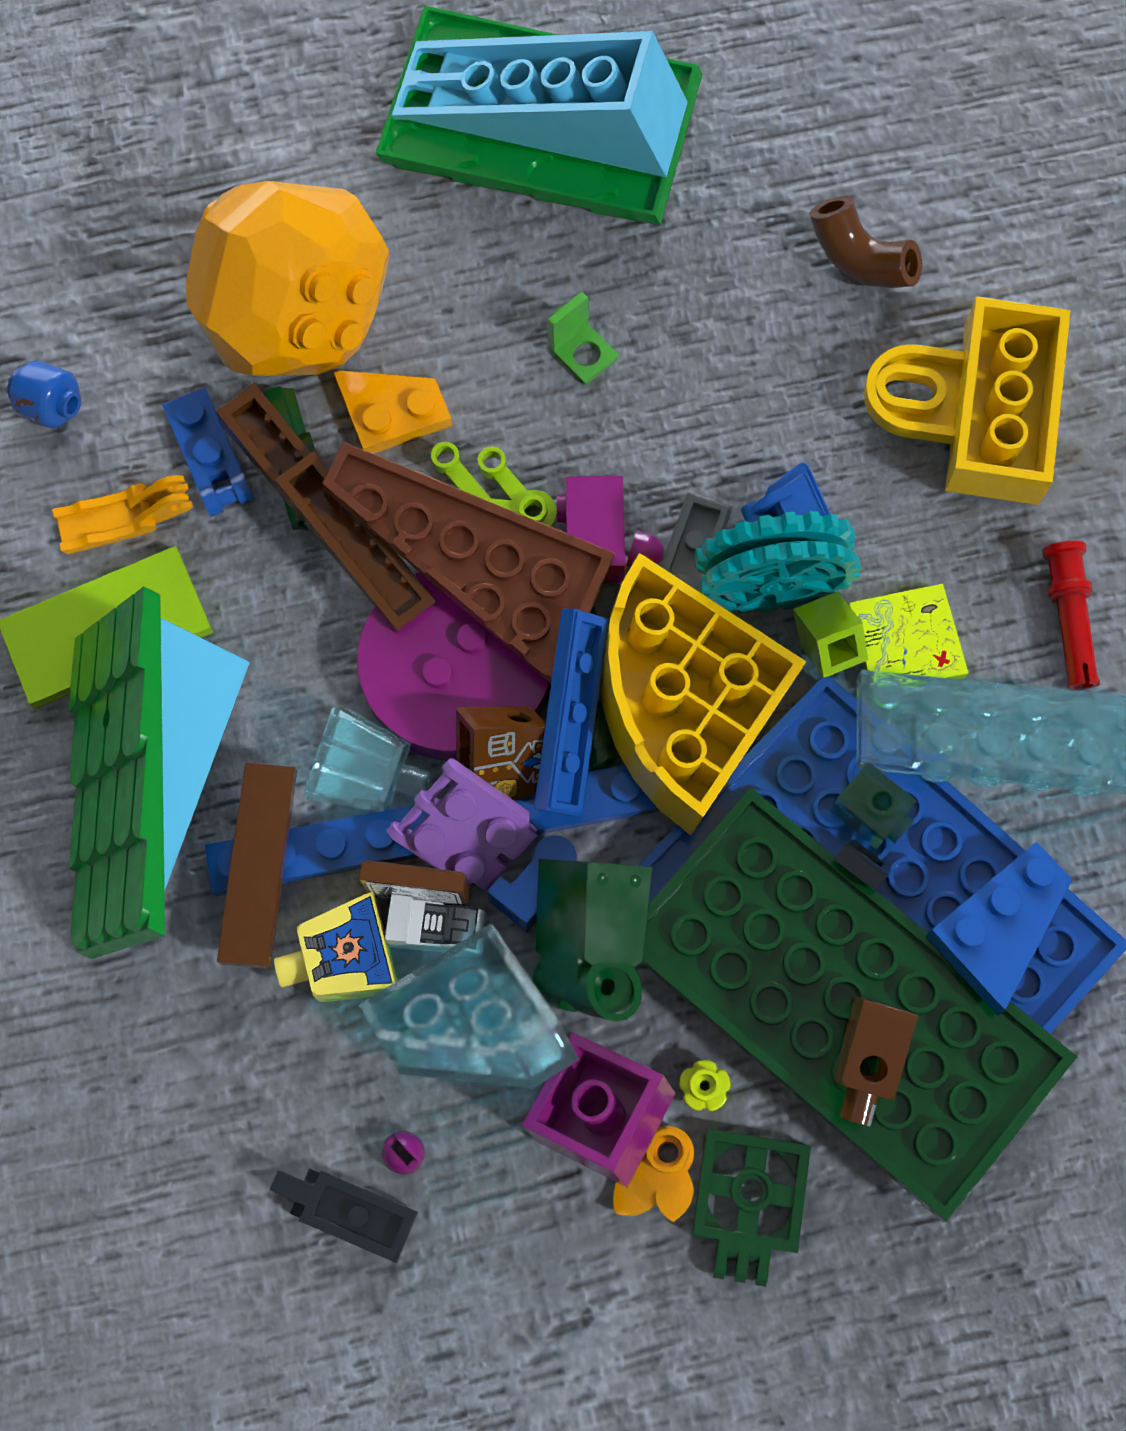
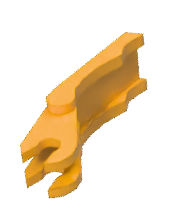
M166 476L158 479L148 488L145 484H134L126 490L112 495L82 500L69 506L52 509L53 517L57 519L62 542L59 544L61 551L72 554L154 532L156 524L189 511L193 508L192 501L186 502L190 499L188 494H184L189 489L188 483H184V476Z

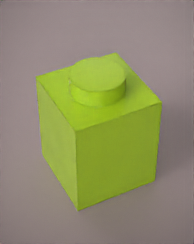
M838 592L793 609L800 647L823 678L868 661L863 622Z

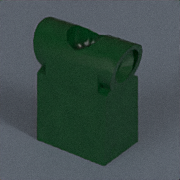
M539 859L535 952L541 955V961L536 965L532 976V990L540 1003L544 1006L569 1012L580 1011L588 1016L614 1022L627 1020L637 1011L641 1003L642 986L635 966L643 961L652 867Z

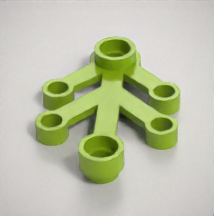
M440 442L433 447L431 460L434 469L440 474H445L456 488L550 527L554 526L557 519V507L552 497L540 490H526L506 466V457L501 449L493 446L484 448L478 455V468L482 476L495 480L509 500L490 498L462 465L459 451L454 444ZM443 453H449L454 456L453 460L449 463H441L437 459ZM489 458H497L500 464L495 468H488L484 465V462ZM529 506H538L542 512L538 516L531 517L525 513V510Z

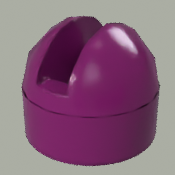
M637 530L626 567L631 568L639 553L659 565L663 556V545L659 539L649 533Z
M396 1132L384 1143L382 1149L383 1161L391 1171L397 1174L406 1175L413 1173L419 1169L424 1161V1145L411 1132ZM397 1140L415 1158L408 1166L391 1148V1145Z

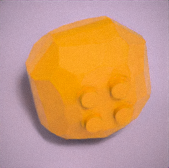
M275 181L238 185L221 194L218 199L211 202L204 210L201 222L195 232L185 284L187 306L224 365L233 372L264 376L318 375L342 366L360 349L373 321L385 281L390 258L389 250L383 237L358 198L345 189Z

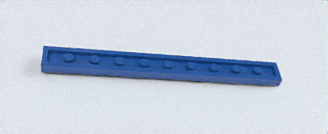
M626 765L588 771L582 817L534 809L536 794L516 801L529 811V823L537 829L536 835L660 811L634 781ZM415 805L290 828L282 884L361 869L362 862H365V860L394 863L419 858L394 841L387 833L390 825L394 821L401 822ZM423 811L409 829L413 831L428 813ZM234 839L205 845L211 892L215 897L226 895Z

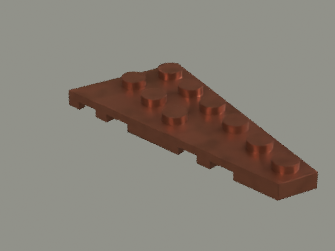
M342 442L323 482L324 491L551 684L562 609H578L587 613L591 612L615 553L356 446Z

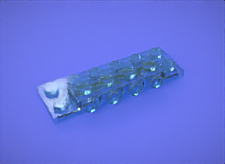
M861 670L857 677V769L922 775L924 780L931 782H943L951 778L969 779L974 785L984 787L1011 783L1021 784V788L1028 791H1043L1051 787L1070 789L1072 794L1079 796L1095 795L1099 792L1126 794V695Z

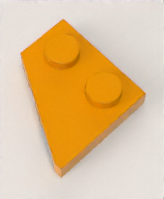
M341 370L334 373L359 442L365 451L375 454L452 426L451 416L435 378Z

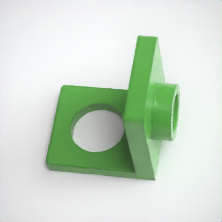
M580 292L567 304L559 307L548 318V349L584 385H587L618 359V353L588 324L589 298L583 292ZM584 344L593 345L599 350L600 358L593 365L583 366L575 361L574 351Z

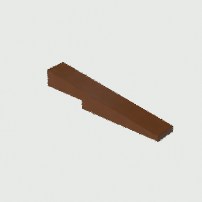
M255 383L216 410L220 425L396 632H399L435 604V599L401 557L324 491L323 482L329 469L314 451H309Z

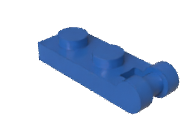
M204 387L162 404L210 518L223 513L222 507L240 501L242 505L254 500L225 431L218 421L217 413L206 388ZM230 478L231 484L214 490L213 484Z

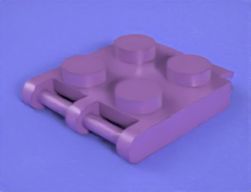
M450 758L442 766L444 773L428 791H420L414 798L416 805L401 822L394 821L387 829V833L394 841L434 868L464 872L469 887L474 883L481 889L488 890L509 867L507 864L509 862L508 858L516 860L537 837L535 834L537 829L529 823V811L458 761ZM451 780L455 781L453 786L440 800L436 798ZM423 811L428 813L413 831L409 829Z

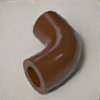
M839 196L831 198L811 209L809 215L816 237L827 258L844 275L867 286L884 288L913 287L918 283L922 272V257L918 244L910 239L887 242L872 237L863 228L852 197Z

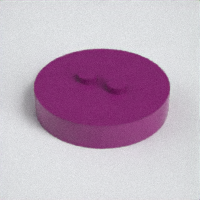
M418 572L414 575L435 599V604L399 632H396L376 607H374L364 624L359 640L357 654L359 680L372 714L391 738L419 755L448 761L450 758L456 760V708L526 706L532 708L540 716L548 701L551 684L424 575Z

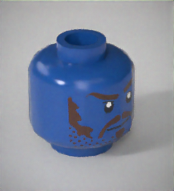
M34 360L16 369L9 379L7 393L12 409L18 416L44 427L57 428L73 418L80 409L81 396L79 394L78 382L69 371L43 361Z

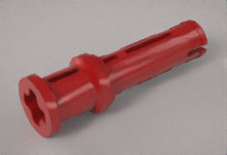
M1078 540L1057 542L1042 549L1043 559L1049 563L1052 584L1047 590L1048 597L1051 598L1052 602L1057 603L1068 678L1067 687L1069 690H1078L1079 685H1082V690L1100 685L1086 600L1092 592V582L1086 580L1082 556L1086 553L1087 548L1086 543Z

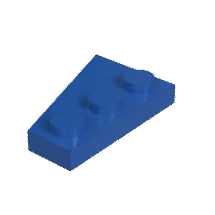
M1035 842L926 935V938L994 1013L999 1016L1007 1008L1073 879L1038 842Z

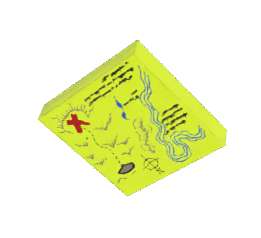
M943 584L849 603L850 608L863 622L868 661L863 662L862 665L871 698L964 679L968 675V669Z

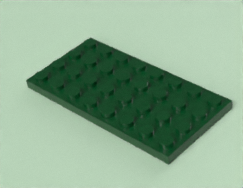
M750 787L649 903L642 963L942 1222H947L1076 1060L1077 1056L1011 1001L1005 1011L997 1016L926 938L928 933L879 892L871 889L834 860V855ZM854 996L918 1015L895 1098L891 1100L878 1097L871 1126L858 1124L839 1117L847 1087L840 1085L834 1080ZM868 1056L862 1061L860 1067L861 1075L870 1076L877 1071L879 1064L877 1056Z

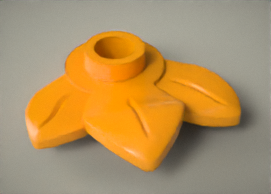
M674 1126L658 1127L628 1188L617 1182L615 1183L613 1206L617 1215L636 1216L649 1211L657 1205L660 1212L667 1219L675 1222L686 1212L691 1204L694 1192L688 1173L694 1159V1148L691 1139L683 1130ZM665 1144H672L678 1149V1156L671 1163H665L658 1157L659 1149Z

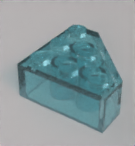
M492 923L359 1004L377 1039L398 1072L403 1075L535 1088L579 1060L561 1023Z

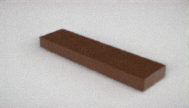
M245 763L217 962L219 964L271 969L297 778L295 767Z

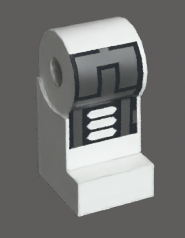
M392 894L385 941L390 948L455 954H479L481 952L486 912L468 906L444 905L441 902L416 900L411 896Z

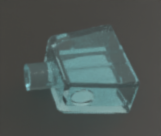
M342 706L332 707L302 798L368 810L385 811L390 808L395 792L414 799L421 790L426 791L430 772L405 764L411 746L410 743L348 708Z

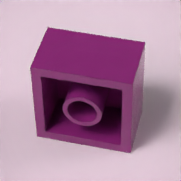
M572 1032L522 1126L538 1143L628 1188L676 1093L664 1075Z

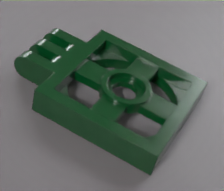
M706 1129L691 1236L717 1240L713 1278L724 1280L727 1272V1258L736 1259L734 1282L745 1283L748 1262L757 1263L754 1274L755 1285L766 1287L771 1250L798 1253L811 1145ZM735 1146H747L743 1171L736 1176L712 1173L713 1163L722 1153ZM768 1150L777 1153L787 1163L793 1174L795 1186L771 1182L770 1178L765 1174ZM747 1180H755L761 1185L762 1194L756 1201H748L742 1195L741 1188ZM709 1194L732 1198L739 1207L735 1231L726 1230L714 1218L708 1206ZM769 1204L792 1208L790 1217L777 1231L767 1236L757 1235L761 1210Z

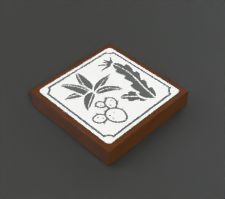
M368 860L362 862L359 880L366 892H373L377 900L391 902V895L395 894L411 896L416 900L441 902L444 905L470 907L472 893L464 872Z

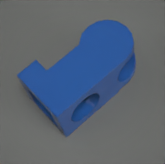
M552 835L543 838L534 849L531 863L512 884L500 876L487 891L488 902L526 933L537 921L539 859L577 860L574 845L562 836Z

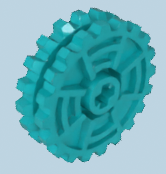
M810 511L804 515H796L795 512H785L779 517H772L770 515L760 516L758 521H742L736 523L733 529H721L715 532V538L703 540L701 542L702 548H696L695 551L696 568L703 575V578L700 580V593L728 611L738 610L739 613L747 614L760 610L761 613H767L779 608L784 610L794 609L796 605L807 604L833 594L837 590L848 589L852 586L851 581L860 578V571H862L859 556L853 550L855 547L854 542L856 541L854 527L850 526V521L847 519L838 520V515L828 514L819 516V512Z

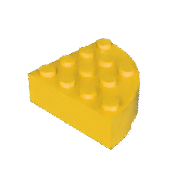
M639 553L621 584L611 611L600 680L603 711L615 748L634 781L656 807L689 835H692L806 661Z

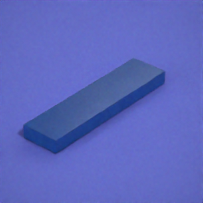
M562 609L534 809L582 817L609 619L578 609Z

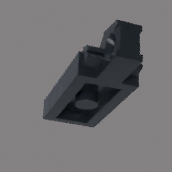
M310 1168L304 1180L278 1170L270 1187V1191L295 1201L289 1214L300 1218V1222L395 1263H398L419 1213L324 1171L319 1173Z

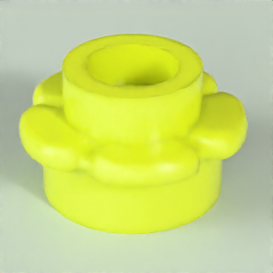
M710 1060L696 1061L691 1069L686 1068L683 1071L679 1080V1087L684 1092V1102L696 1111H701L703 1108H707L708 1111H714L722 1107L727 1100L725 1094L730 1090L731 1086L727 1072L724 1069H718L716 1063ZM707 1081L710 1084L709 1090L703 1091L700 1088V1083Z

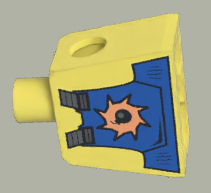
M373 892L364 894L297 926V933L302 951L274 958L275 970L281 988L309 980L313 997L319 1002L401 993L390 947L385 941L386 931L379 904Z

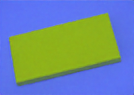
M176 546L0 619V631L29 705L33 709L70 694L75 638L98 620L100 621L102 617L115 607L117 608L119 604L135 594L143 586L160 594L162 619L200 638L214 633Z

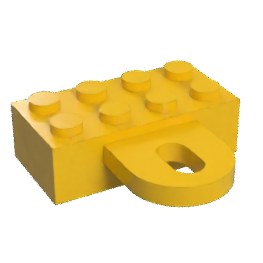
M976 296L965 323L962 351L907 344L891 348L875 360L869 370L864 386V401L867 411L881 428L894 435L950 444L945 491L1039 505L1053 483L1071 310ZM895 380L923 384L932 390L934 397L928 401L898 398L892 396L887 391L885 385Z

